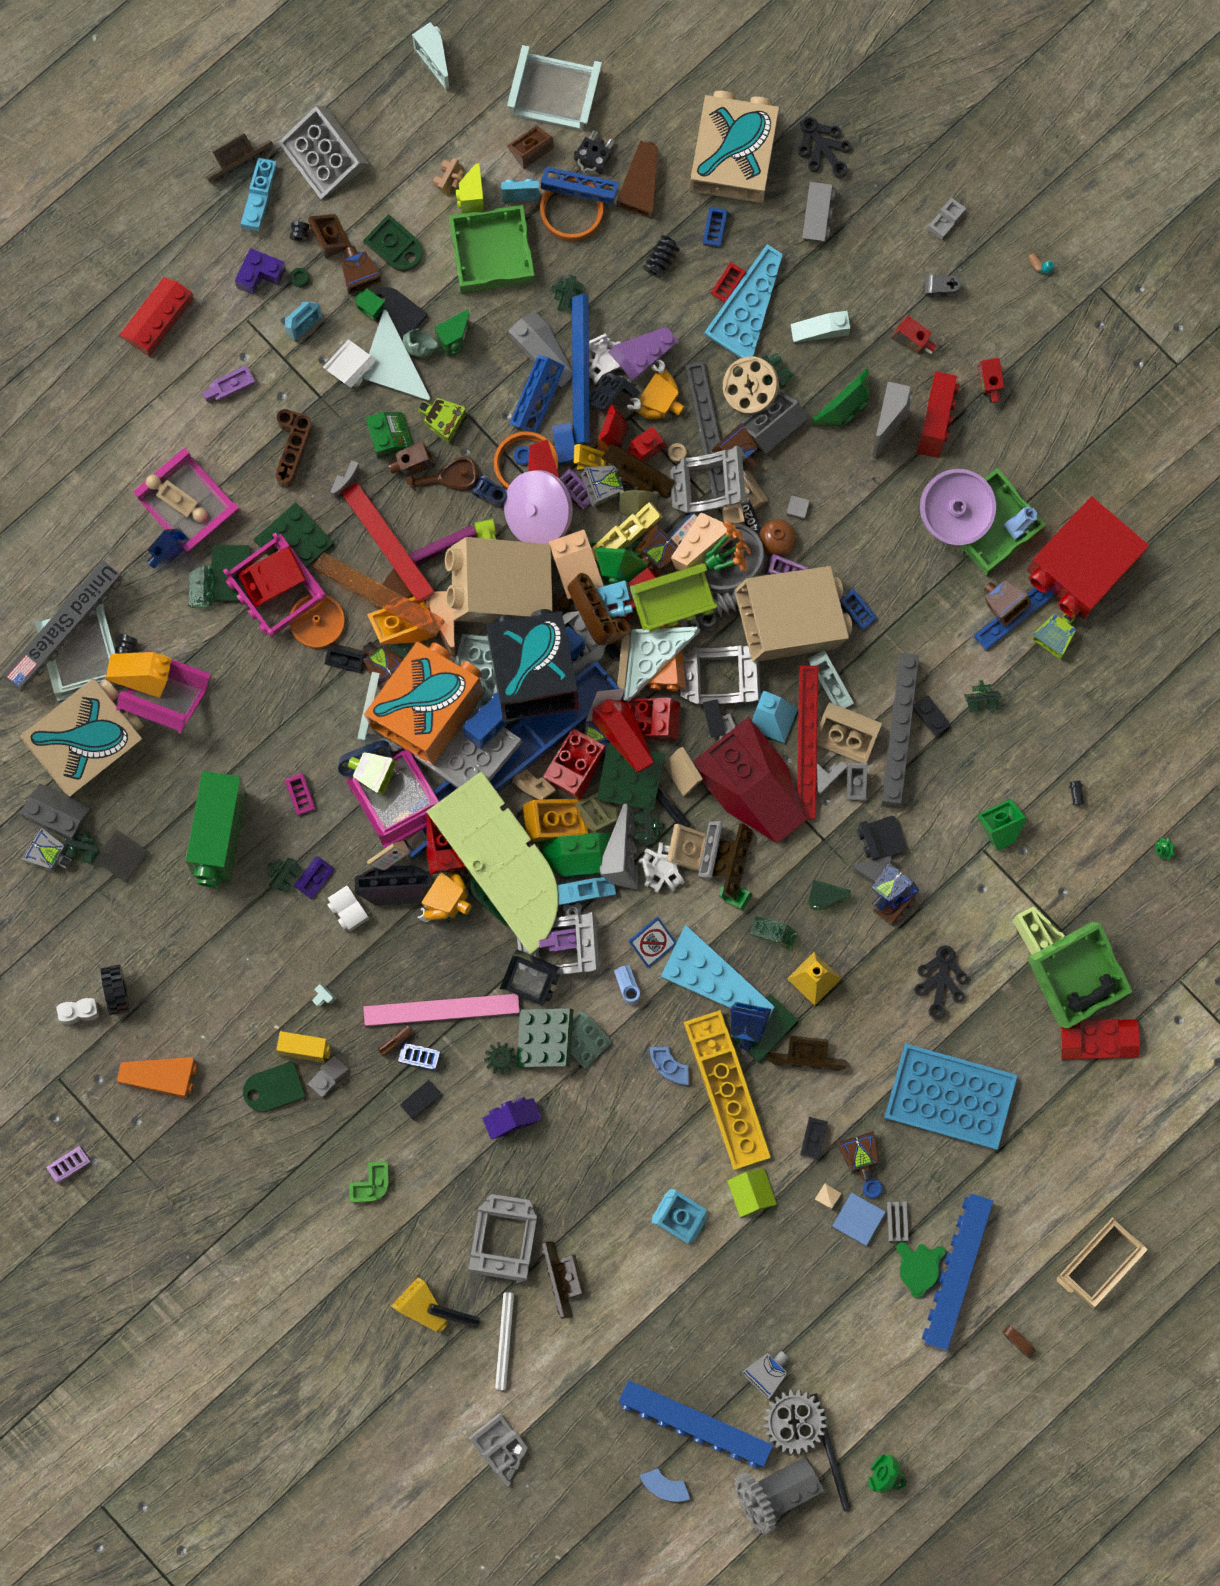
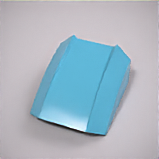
M302 302L296 310L288 317H285V333L294 342L322 318L320 305L316 302Z
M670 1189L664 1195L657 1210L652 1215L651 1223L681 1241L690 1244L696 1240L707 1221L708 1210L677 1190Z

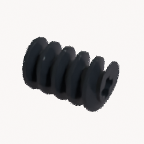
M661 235V240L657 242V246L653 249L654 252L650 254V259H647V265H644L643 269L653 276L665 277V273L662 270H669L666 263L672 264L673 261L670 257L676 258V254L673 251L679 252L680 249L673 239L666 235Z

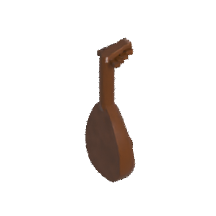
M460 457L443 467L438 475L414 479L413 475H409L406 481L414 492H416V486L438 482L453 490L468 491L474 489L479 482V472L472 458Z

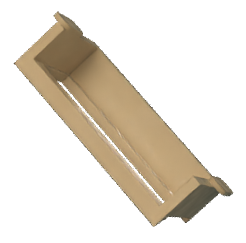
M1112 1217L1057 1277V1282L1068 1292H1075L1091 1308H1095L1148 1249ZM1114 1228L1136 1250L1091 1297L1069 1275L1103 1237Z

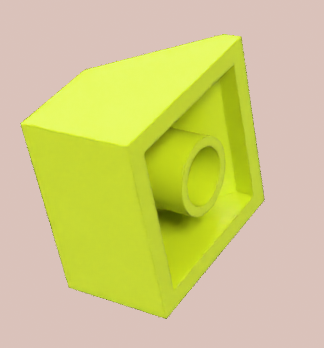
M476 163L459 182V190H456L457 207H461L462 213L484 211L479 163Z

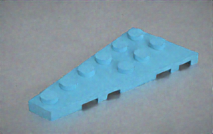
M768 244L704 332L706 337L740 359L753 357L783 255Z
M686 925L684 926L661 978L732 1010L739 1011V1009H736L738 1008L736 1005L757 1006L754 1008L766 1010L769 1013H766L764 1020H762L763 1017L755 1016L756 1021L767 1025L774 1006ZM740 1007V1009H744L741 1010L742 1012L750 1013V1009ZM757 1010L754 1011V1012H758V1013H754V1014L764 1016V1013H765V1012H763V1011H757Z

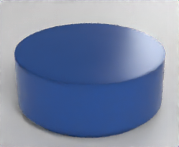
M526 446L518 447L514 452V460L518 465H528L529 448Z
M869 1179L864 1183L862 1190L867 1198L875 1199L880 1196L882 1185L876 1179Z

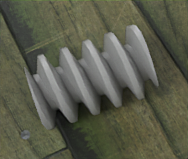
M730 592V594L723 593V597L716 593V599L712 596L714 604L717 603L718 605L717 608L713 609L715 614L718 613L720 617H723V611H725L729 615L730 608L737 612L738 603L735 592Z

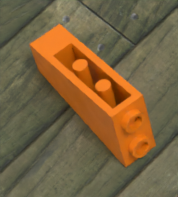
M665 624V625H662V626H660V627H661V628H680V624H676V625H673V626H670V627H668L667 624ZM682 650L646 684L651 690L661 691V688H665L669 691L677 692L678 689H686Z
M191 1057L121 1062L117 1083L187 1099V1095L192 1092L193 1083H191L192 1075H196L198 1064H195V1059Z

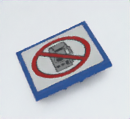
M658 916L628 941L647 968L677 943Z

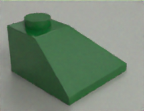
M596 548L601 574L611 584L622 581L629 583L648 566L646 561L626 549Z
M1012 799L977 814L982 828L996 851L1013 844L1026 822V817Z

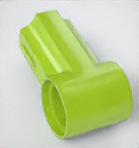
M493 519L474 523L477 538L496 540Z

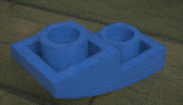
M571 423L552 426L559 465L574 462L575 443Z

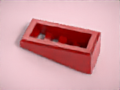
M730 262L710 294L726 303L747 272ZM730 271H735L739 274V277L737 278L736 276L731 274ZM729 276L736 282L733 284L730 281H728L726 277ZM724 282L732 288L728 290L721 284ZM720 288L721 290L726 292V297L719 293L717 290Z

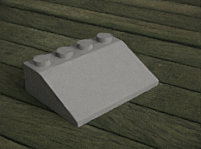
M315 106L278 142L321 200L353 179L369 164L334 116L324 106Z
M892 382L887 383L872 457H876L902 426V421H907L913 394L909 393L910 386Z

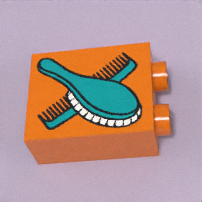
M417 641L364 715L372 730L433 766L481 700L485 691L479 679L482 676V672L473 664L463 661L458 666L449 660L451 654L441 645L432 643L428 648Z

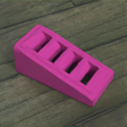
M303 773L284 779L297 816L315 810ZM301 780V784L291 787L290 783ZM304 788V791L296 794L293 793V790ZM306 794L307 798L296 801L295 798ZM309 802L308 806L299 809L298 805Z

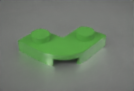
M368 1162L369 1182L349 1183L350 1203L374 1202L384 1196L389 1185L388 1162Z

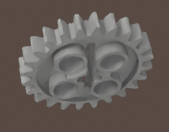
M790 1390L789 1396L782 1392V1399L775 1396L777 1402H769L772 1409H765L769 1413V1416L763 1417V1419L768 1420V1424L763 1425V1427L769 1428V1431L765 1434L773 1436L770 1442L777 1441L775 1448L783 1446L782 1452H786L788 1448L790 1454H793L795 1449L798 1454H801L802 1448L809 1452V1445L812 1448H816L814 1442H822L818 1436L826 1434L822 1431V1428L828 1427V1425L823 1424V1420L828 1418L821 1415L826 1410L818 1408L821 1402L814 1403L815 1396H812L810 1399L808 1398L809 1392H805L803 1396L801 1390H798L796 1395L793 1390ZM793 1404L795 1405V1418L800 1420V1423L796 1425L799 1435L798 1440L796 1439V1426L791 1424V1421L794 1420ZM802 1405L808 1408V1414L804 1417L799 1413ZM782 1408H786L789 1411V1416L786 1419L780 1416ZM805 1425L811 1428L809 1436H804L802 1433V1428ZM785 1428H789L792 1432L789 1439L783 1436Z
M747 1472L736 1476L734 1479L736 1497L740 1500L739 1504L743 1507V1512L751 1522V1525H754L755 1529L759 1530L760 1534L763 1533V1535L774 1531L776 1528L774 1510L770 1507L771 1502L767 1500V1495L759 1485V1482H756L754 1476L751 1477L750 1473L747 1474Z

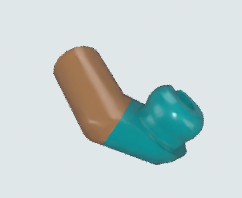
M1036 253L1028 256L1035 271L1046 274L1053 271L1055 265L1052 261L1041 262Z

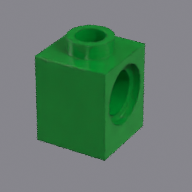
M368 289L360 292L355 299L356 309L373 321L385 309V301Z

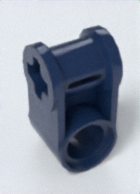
M480 475L476 487L470 491L474 496L494 507H504V501L507 496L505 489L485 476ZM497 494H502L503 498L501 500H495L494 496Z

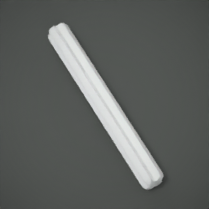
M509 1292L503 1294L495 1386L496 1390L501 1391L506 1390L514 1294Z

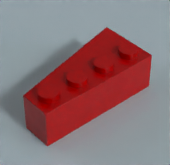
M935 371L917 454L940 458L943 442L948 441L950 432L946 431L947 426H951L953 417L949 413L950 410L954 411L956 399H953V394L957 395L959 384L956 383V375Z

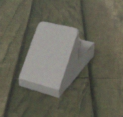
M843 761L839 764L834 763L828 770L829 774L817 764V795L819 797L846 771L847 765Z
M848 763L846 770L847 800H866L867 763Z
M335 1056L320 1067L321 1070L308 1083V1086L322 1098L348 1071V1068Z

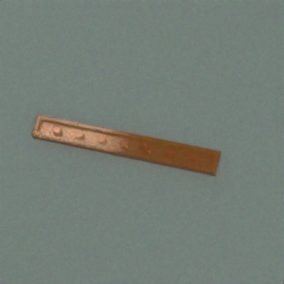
M325 552L322 553L313 565L314 570L433 637L445 623L443 618Z

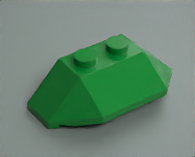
M866 368L812 419V424L814 426L841 427L844 423L849 424L854 419V414L858 410L860 412L863 411L868 405L869 370Z
M591 833L560 836L541 842L542 855L550 867L563 877L600 874L603 855L612 834Z

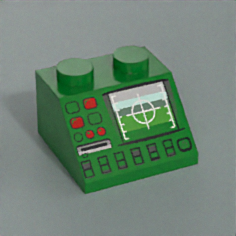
M468 309L435 326L436 339L447 357L459 354L464 347L470 327V313Z
M382 412L365 417L377 458L391 455L413 446L403 412Z

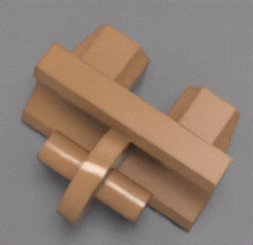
M453 158L452 161L444 160L441 170L445 174L443 177L437 175L433 180L435 187L439 188L446 196H449L452 189H456L459 182L463 179L464 167L459 164V160Z

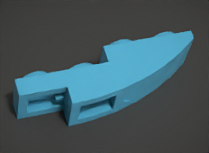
M258 158L249 188L250 193L241 220V228L259 231L261 222L264 220L272 189L276 161Z
M604 877L557 885L558 906L616 895L614 884L608 883Z

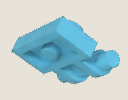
M627 581L596 588L611 618L617 616L624 617L628 613L634 612L633 606H625L624 602L631 600ZM618 604L617 609L609 611V605Z

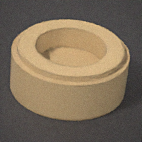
M675 443L669 447L668 458L673 463H680L681 458H686L687 451L682 444Z

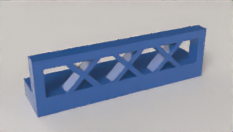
M545 167L544 176L541 179V189L612 205H614L619 184L616 181L551 167ZM548 173L556 174L559 179L548 177ZM569 177H571V178H575V180L577 181V183H573V182H569V181H564V180H566V179H568ZM590 181L593 182L596 187L587 186L583 184ZM606 185L613 186V191L601 188Z
M542 355L537 356L510 420V425L527 432H538L565 365ZM553 364L558 368L556 373L551 376L549 371ZM548 382V392L543 394L542 387ZM541 400L542 406L536 411L535 404ZM533 417L535 421L533 428L526 427L529 419Z

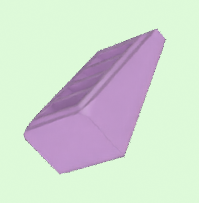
M78 1146L46 1168L56 1183L60 1184L89 1164L90 1160L81 1147ZM78 1153V1155L83 1161L82 1163L78 1162V1160L74 1156L75 1154ZM69 1158L75 1163L76 1166L74 1168L69 1163ZM63 1162L67 1165L69 1171H65L61 1165ZM56 1167H58L62 1172L61 1176H59L56 1172Z

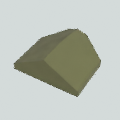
M621 490L619 512L630 517L632 514L636 515L649 502L657 509L658 492L638 490L624 492V490Z
M598 793L575 803L585 826L595 833L616 823L618 819V810L613 803L597 800Z

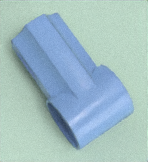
M1027 506L1004 524V527L1015 541L1023 537L1028 528L1037 520V512L1034 508Z
M630 965L614 970L624 1002L629 1006L638 1004L640 1001V990L637 987ZM633 991L637 996L634 999H629L626 997V994Z

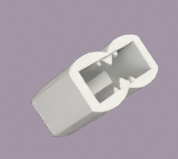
M345 886L328 898L330 903L327 906L333 914H338L340 917L338 922L343 930L347 928L351 932L369 920L348 886Z
M84 998L76 1003L64 1002L56 1007L58 1019L64 1025L75 1024L80 1020L91 1021L100 1016L98 1004L92 998Z

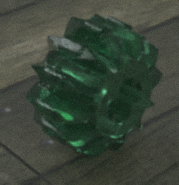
M497 1042L498 1048L495 1049L494 1045L491 1044L490 1049L492 1052L485 1051V1054L489 1056L484 1058V1062L489 1063L487 1069L489 1070L494 1067L493 1074H496L498 1069H500L501 1075H504L503 1069L510 1073L511 1068L509 1065L516 1066V1063L511 1060L517 1059V1055H510L514 1052V1048L512 1047L507 1050L508 1043H505L503 1048H501V1043ZM499 1054H502V1057L504 1058L506 1057L505 1060L503 1059L502 1063H499L498 1060H495V1058H498Z

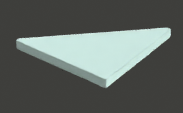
M384 310L369 355L375 358L376 361L372 369L362 375L363 379L430 401L431 398L387 310Z
M698 627L661 628V630L651 633L649 630L632 629L624 700L629 702L700 632V629Z

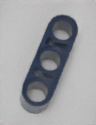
M379 740L343 754L338 762L339 773L343 776L354 775V769L346 768L342 764L349 763L351 757L360 759L363 753L390 758L391 745L385 740ZM385 749L387 753L380 754L378 750Z

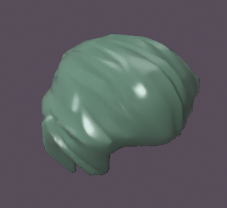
M419 328L409 331L403 336V345L412 356L427 357L439 348L438 342L428 332L421 333Z

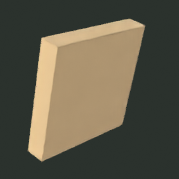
M683 747L677 749L664 764L683 797L688 795L702 780L700 773Z
M675 824L667 862L699 872L706 834L680 824Z

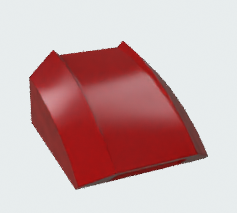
M613 405L609 407L598 439V450L603 452L606 451L611 443L622 448L627 430H629L624 416Z

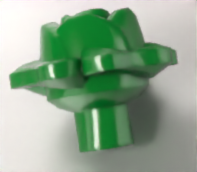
M1160 838L1155 843V852L1159 855L1160 859L1170 860L1171 856L1175 855V845L1169 838Z

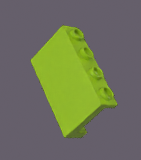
M705 563L630 586L643 631L655 632L661 630L660 626L667 624L670 627L679 624L678 620L684 618L685 621L696 618L695 614L702 613L707 615L714 612L713 609L717 608L718 605L717 603L714 604L704 571H707Z

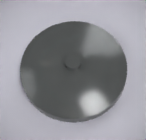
M731 522L732 525H736L737 530L742 532L741 536L750 549V554H748L745 547L740 550L744 552L743 558L747 560V563H745L747 570L741 571L739 565L733 564L719 571H711L706 565L707 571L704 572L710 591L717 593L735 592L734 590L746 578L757 577L763 568L765 551L762 542L751 528L743 524ZM737 537L733 542H728L720 552L721 555L735 547L736 543L740 542V539ZM734 552L725 557L723 563L732 561L735 558Z

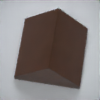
M535 126L508 144L507 147L524 169L554 149L551 135L539 126Z
M336 214L308 217L309 227L325 259L351 246Z

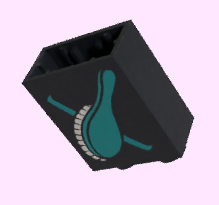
M540 609L533 612L530 617L515 619L513 616L505 615L496 618L493 623L486 624L488 646L503 722L579 709L578 690L562 611L553 613L549 609Z

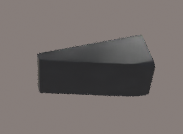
M428 1080L400 1104V1107L414 1120L442 1094Z

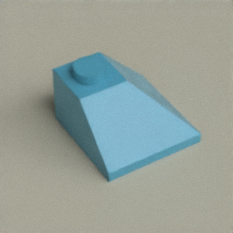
M763 691L752 721L765 737L785 744L798 708L779 696Z

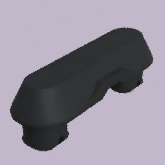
M1104 974L1099 978L1101 986L1094 989L1091 994L1083 995L1080 998L1077 992L1067 995L1068 1008L1075 1013L1087 1008L1115 992L1116 981L1111 979L1110 974Z

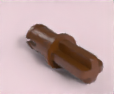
M406 1025L395 1035H390L391 1038L377 1050L382 1056H386L396 1047L400 1048L401 1044L414 1036V1034Z

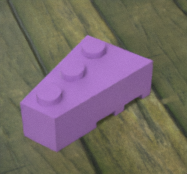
M667 327L614 345L608 353L626 374L634 380L678 342V339Z

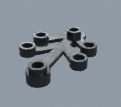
M813 117L803 118L800 122V130L804 134L801 146L798 148L799 156L807 157L809 155L808 144L811 136L815 141L808 169L811 172L819 170V157L822 151L833 167V175L837 178L844 177L847 174V165L842 161H838L829 147L837 148L842 153H847L850 151V142L847 140L838 141L823 138L818 133H829L830 137L838 138L840 135V128L834 125L831 127L818 124L817 120ZM810 124L812 125V128L807 129L806 125ZM832 130H837L838 133H837V134H833L831 131H832ZM846 144L848 148L843 149L842 145ZM801 149H806L807 152H806V153H801L800 150H801ZM815 163L817 167L812 168L810 165ZM842 169L843 172L839 174L836 170Z
M946 945L938 948L934 959L925 965H920L917 969L920 977H926L929 970L940 964L939 972L922 984H917L914 988L915 994L922 996L928 988L937 983L934 1004L928 1010L929 1016L936 1020L940 1019L944 1014V1007L941 1005L944 985L952 993L953 1001L960 1003L964 999V993L956 987L948 976L947 967L949 966L956 975L955 980L957 983L963 984L967 980V974L961 971L954 961L955 952L953 948ZM942 953H948L949 957L944 959ZM925 968L927 973L921 974L920 969ZM958 975H964L965 980L960 981ZM920 986L924 991L918 993L916 988ZM956 993H960L962 995V998L960 1000H957L955 998ZM933 1009H938L940 1014L934 1015Z

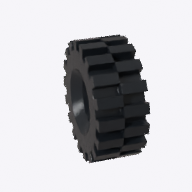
M121 965L101 968L103 992L109 1015L129 1012V1000Z

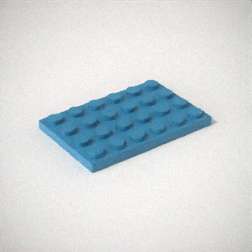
M905 1043L884 1119L998 1150L1018 1075Z

